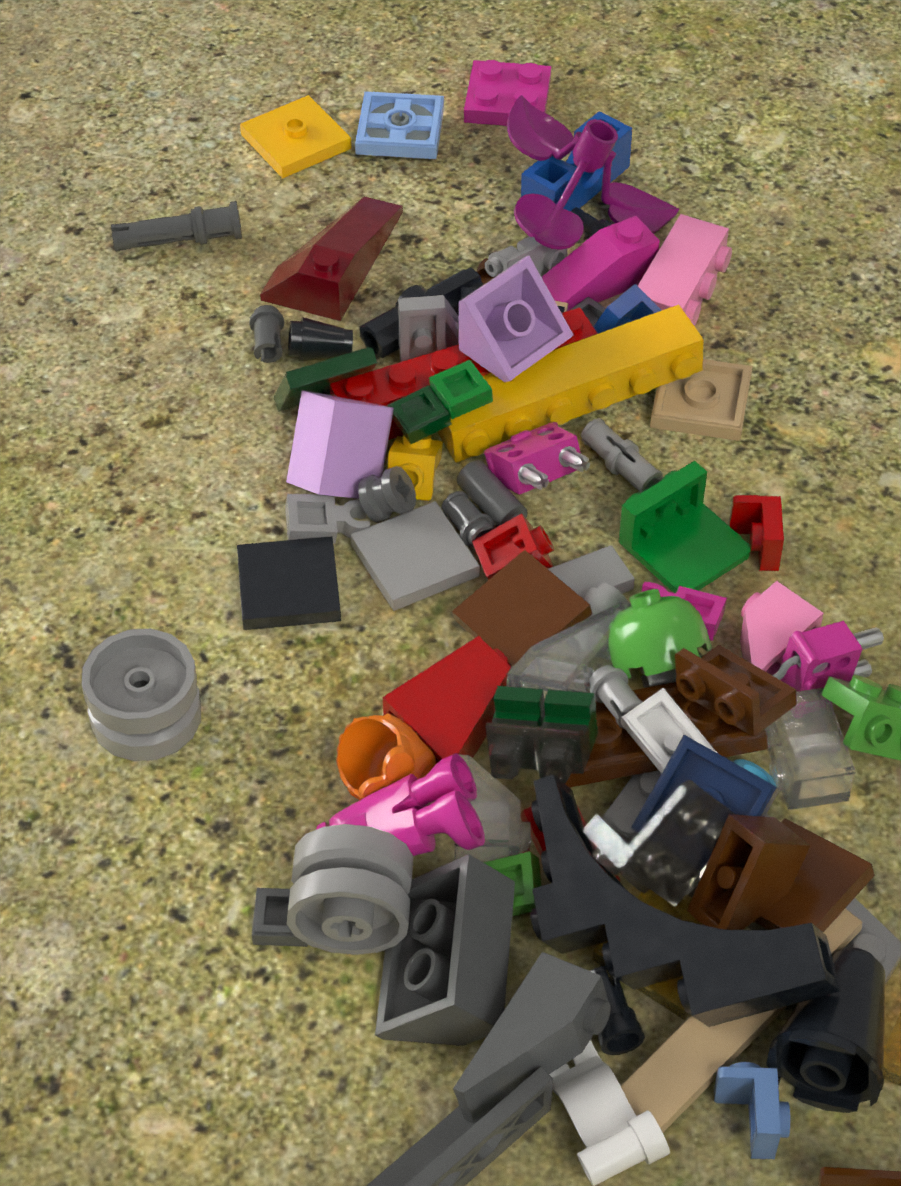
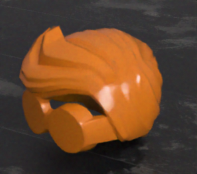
M388 713L384 716L371 715L354 718L346 726L344 732L340 734L339 744L336 749V762L340 778L349 793L359 800L410 774L415 775L417 779L423 778L436 765L434 753L420 739L417 733L404 721Z

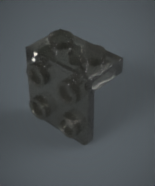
M687 780L677 788L634 839L597 814L585 826L582 832L597 846L592 855L616 876L621 873L630 884L643 894H646L650 889L676 906L685 895L692 892L698 885L728 815L737 814L695 782Z

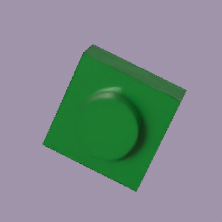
M471 360L429 377L430 388L449 412L451 419L493 402L492 388Z

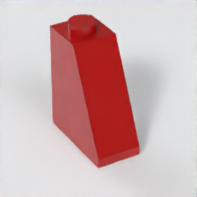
M477 636L383 696V716L388 713L408 724L434 753L436 764L442 759L457 753L469 766L494 725V696L497 686L510 687L511 665L502 651L497 648L492 649L480 636Z

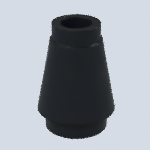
M304 317L301 318V321H290L288 356L298 357L299 361L334 358L352 352L353 330Z

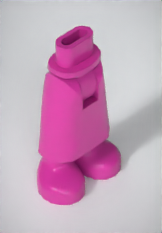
M457 753L442 759L425 777L417 779L415 775L410 774L339 811L329 819V825L324 821L316 827V830L326 826L343 824L373 827L391 833L407 844L413 856L434 851L436 846L434 834H447L459 847L466 850L483 846L485 842L482 823L470 803L477 798L476 784L467 763Z

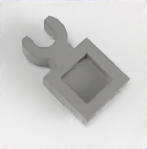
M287 494L285 510L288 540L333 536V544H336L337 533H343L351 538L350 534L370 527V521H357L354 519L366 518V513L362 508L360 500H351L343 506L335 505L334 496Z

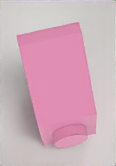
M778 581L773 583L762 594L759 592L754 593L747 600L741 611V616L743 617L740 636L742 658L765 672L774 675L781 667L790 636L795 631L805 632L821 627L824 613Z

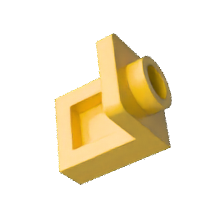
M404 435L403 437L397 436L389 450L387 469L395 466L401 467L407 472L413 483L416 500H431L434 493L435 471L442 459L443 441L431 440V435L410 444Z

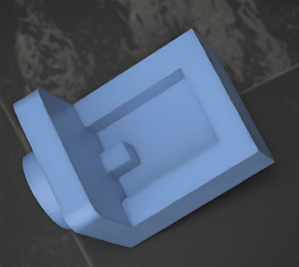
M739 1062L729 1067H719L714 1086V1102L722 1104H748L751 1159H775L780 1138H789L790 1106L789 1102L779 1101L777 1068H761L759 1065L751 1062Z

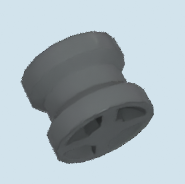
M392 467L385 470L382 477L371 475L361 479L359 482L358 494L360 503L366 515L374 522L379 523L389 519L392 512L399 514L409 512L416 505L413 483L407 472L401 467Z

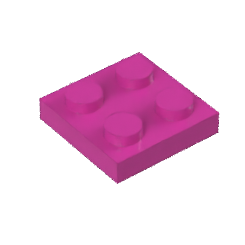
M473 60L464 105V123L507 126L510 111L521 95L535 108L546 113L551 82V66L537 65L535 63L519 64L495 60Z

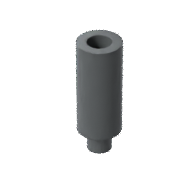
M472 461L461 469L457 476L458 486L484 514L491 516L496 527L521 513L525 518L527 517V509L482 461Z

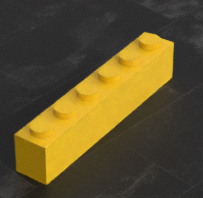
M678 304L555 349L509 382H503L492 373L484 375V379L492 388L493 402L451 419L452 425L438 431V434L455 463L473 456H479L486 449L510 440L513 435L525 430L531 431L552 422L562 425L574 418L596 410L605 409L617 402L639 394H645L659 386L688 378L695 373L703 371L704 339Z

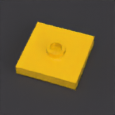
M309 95L240 123L241 135L282 179L352 149L351 137Z

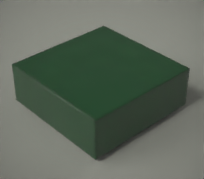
M429 385L388 405V407L394 408L392 419L410 444L452 425L449 412Z

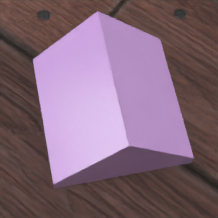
M530 256L524 257L459 301V350L503 382L511 381L574 336Z
M303 390L301 392L286 483L319 495L359 499L358 486L361 479L371 475L382 477L394 408Z

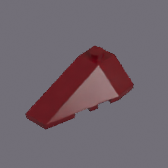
M365 196L277 266L260 294L261 301L341 321L401 217L403 206Z

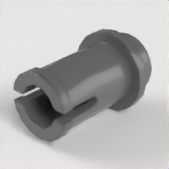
M263 305L256 308L249 320L250 328L254 331V356L256 359L261 357V362L264 363L275 362L283 354L281 330L284 328V317L276 307L271 305Z
M456 491L447 496L441 506L443 513L460 531V538L466 546L474 548L473 540L495 529V523L491 516L482 514L465 492Z

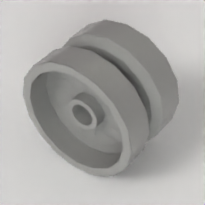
M151 628L130 629L115 634L95 647L82 667V690L88 706L91 728L98 743L114 756L131 761L158 760L176 753L193 739L201 723V699L197 686L195 661L187 646L172 634Z
M350 824L326 826L305 834L295 845L291 880L293 885L290 888L287 925L294 936L312 947L331 953L351 955L378 953L396 946L406 937L409 924L410 898L408 894L410 893L412 882L413 855L407 844L391 833L369 826Z

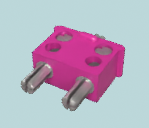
M557 422L548 423L531 431L525 430L513 435L510 440L484 451L488 468L509 490L518 495L534 488H546L549 482L577 470L580 472L586 471L590 466L589 458L580 452L577 435L558 427Z
M843 620L805 632L795 631L789 638L779 671L772 675L796 689L797 705L789 710L790 713L797 717L802 712L833 703L821 695L829 676L846 681H851L853 675L864 678L869 677L872 673L871 665L865 659L858 660L862 650L883 643L884 637L880 629L875 627L853 634Z

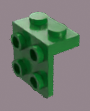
M695 460L678 471L673 470L669 472L660 482L644 492L633 494L622 504L619 543L673 593L677 592L679 586L698 591L746 561L750 557L751 552L750 544L703 504L707 471Z

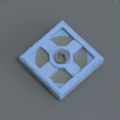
M364 92L355 141V154L375 157L437 159L444 112V96Z

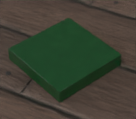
M367 347L286 372L274 395L278 412L299 406L303 390L330 395V383L373 371L378 363L373 348Z

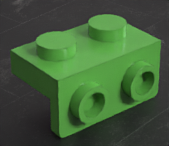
M853 675L851 681L829 676L821 695L854 716L843 744L851 750L901 761V687L889 684L887 689L883 690L881 685L862 676Z

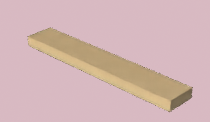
M846 908L824 931L828 939L831 955L839 950H843L862 929L863 922ZM787 1006L708 1027L691 1015L621 1085L635 1115L637 1116L649 1110L657 1121L662 1133H664L716 1079L718 1068L728 1067Z

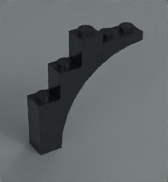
M555 775L533 781L537 800L532 801V814L538 829L544 834L546 850L541 853V862L544 873L551 882V884L533 889L536 908L531 909V922L534 932L540 941L561 954L608 941L603 944L602 951L609 973L634 990L683 976V979L677 982L681 1004L686 1013H691L694 1018L708 1027L840 992L827 936L813 923L768 931L722 930L680 920L643 903L632 895L603 863L584 829L573 790Z

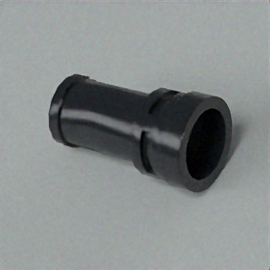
M606 966L594 968L591 972L602 976L607 998L611 1006L608 1022L603 1031L598 1034L601 1050L607 1055H621L638 1048L645 1039L642 1026L637 1020L635 1011L628 1006L620 981L610 973V977H608Z

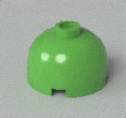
M658 589L643 591L629 598L631 606L618 613L610 626L608 644L613 667L622 669L628 678H631L630 668L643 667L645 676L676 669L675 654L683 648L698 657L700 655L697 648L701 647L707 652L712 650L708 631L700 612L689 601L680 597H661Z

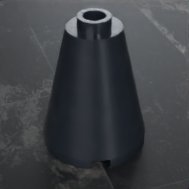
M859 948L839 950L832 955L840 992L798 1003L773 1039L766 1061L768 1068H777L778 1085L782 1077L795 1087L794 1098L825 1111L857 1112L859 1103L870 1100V1106L877 1102L884 1085L885 970L871 953Z

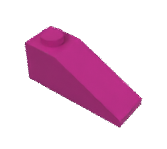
M636 215L597 231L544 274L542 279L554 301L568 303L567 311L587 297L599 303L626 292L634 284L638 286L659 251L660 240Z

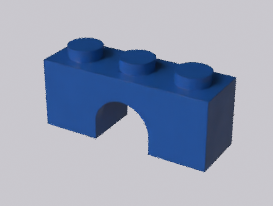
M599 111L588 121L597 119L607 122L618 134V139L612 149L616 156L612 161L611 183L630 166L632 127ZM588 121L574 131V137L577 132L582 133ZM571 151L566 162L558 160L552 155L547 160H538L525 170L521 175V197L525 194H540L557 204L577 168L573 161V151ZM603 167L596 169L594 172L584 171L563 209L571 211L575 207L581 208L602 190Z

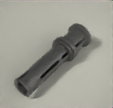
M231 201L227 207L203 210L201 206H197L191 209V213L179 216L111 224L115 251L195 240L196 243L202 245L207 244L208 239L228 236L243 239L237 201Z

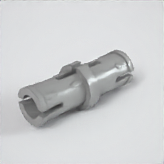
M596 418L585 426L581 433V441L605 460V466L612 474L622 475L641 493L662 480L663 473L639 454L638 446L629 439L623 440L605 424L604 420Z

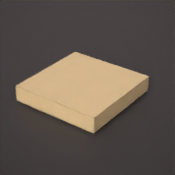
M703 359V371L695 373L688 378L659 386L656 389L650 428L740 441L753 366Z

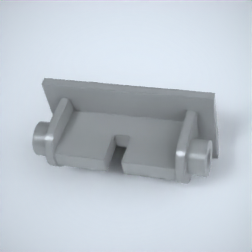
M529 236L517 243V249L511 245L501 251L491 253L485 262V269L490 276L494 277L524 257L530 256L542 277L567 257L568 253L567 249L557 250L545 247L538 243L534 237Z

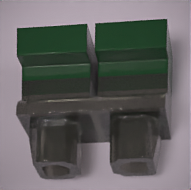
M497 686L494 696L495 713L492 722H487L485 726L491 775L498 779L512 780L515 776H518L520 769L538 770L540 778L555 775L565 784L571 773L583 774L598 735L595 693L548 690L544 701L543 689Z

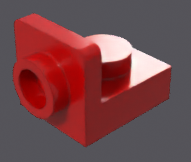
M733 496L729 526L738 534H750L751 551H758L759 571H779L784 544L781 496Z
M522 513L472 541L488 580L524 550L547 569L554 567L549 557V553L554 551V546L541 525L533 528Z

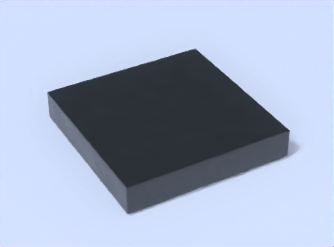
M333 536L237 545L243 630L341 621Z

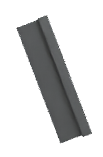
M540 1067L475 1124L464 1119L461 1108L458 1106L367 1186L467 1185L551 1110L553 1078Z

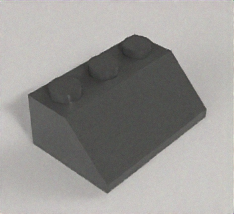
M470 854L412 879L410 893L408 894L410 898L407 935L396 946L385 950L375 1036L383 1040L464 1046L488 1036L505 1010L515 881Z

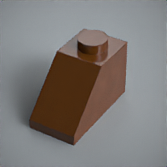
M729 814L687 911L705 926L722 930L745 929L790 892L811 845L775 817Z

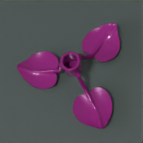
M523 95L518 97L510 111L507 122L508 136L513 145L523 154L539 161L547 160L552 155L556 159L561 160L573 151V161L577 166L557 204L544 195L534 193L525 194L519 198L514 207V216L520 228L528 236L534 237L538 243L551 249L562 250L574 246L583 234V221L575 213L563 208L584 171L594 172L602 167L601 201L604 204L610 205L608 216L614 223L637 215L649 230L655 234L677 215L679 208L628 184L620 182L610 183L612 161L616 156L612 149L618 139L616 130L610 124L602 120H590L587 122L582 133L577 132L575 137H573L568 128L558 120L535 108Z

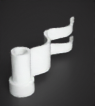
M591 1040L584 1051L573 1058L575 1067L570 1069L567 1064H564L549 1074L553 1078L552 1090L564 1104L586 1149L577 1153V1156L592 1186L644 1160L647 1164H651L670 1154L667 1141L654 1116L649 1110L637 1116L635 1115L617 1078L610 1067L602 1061Z

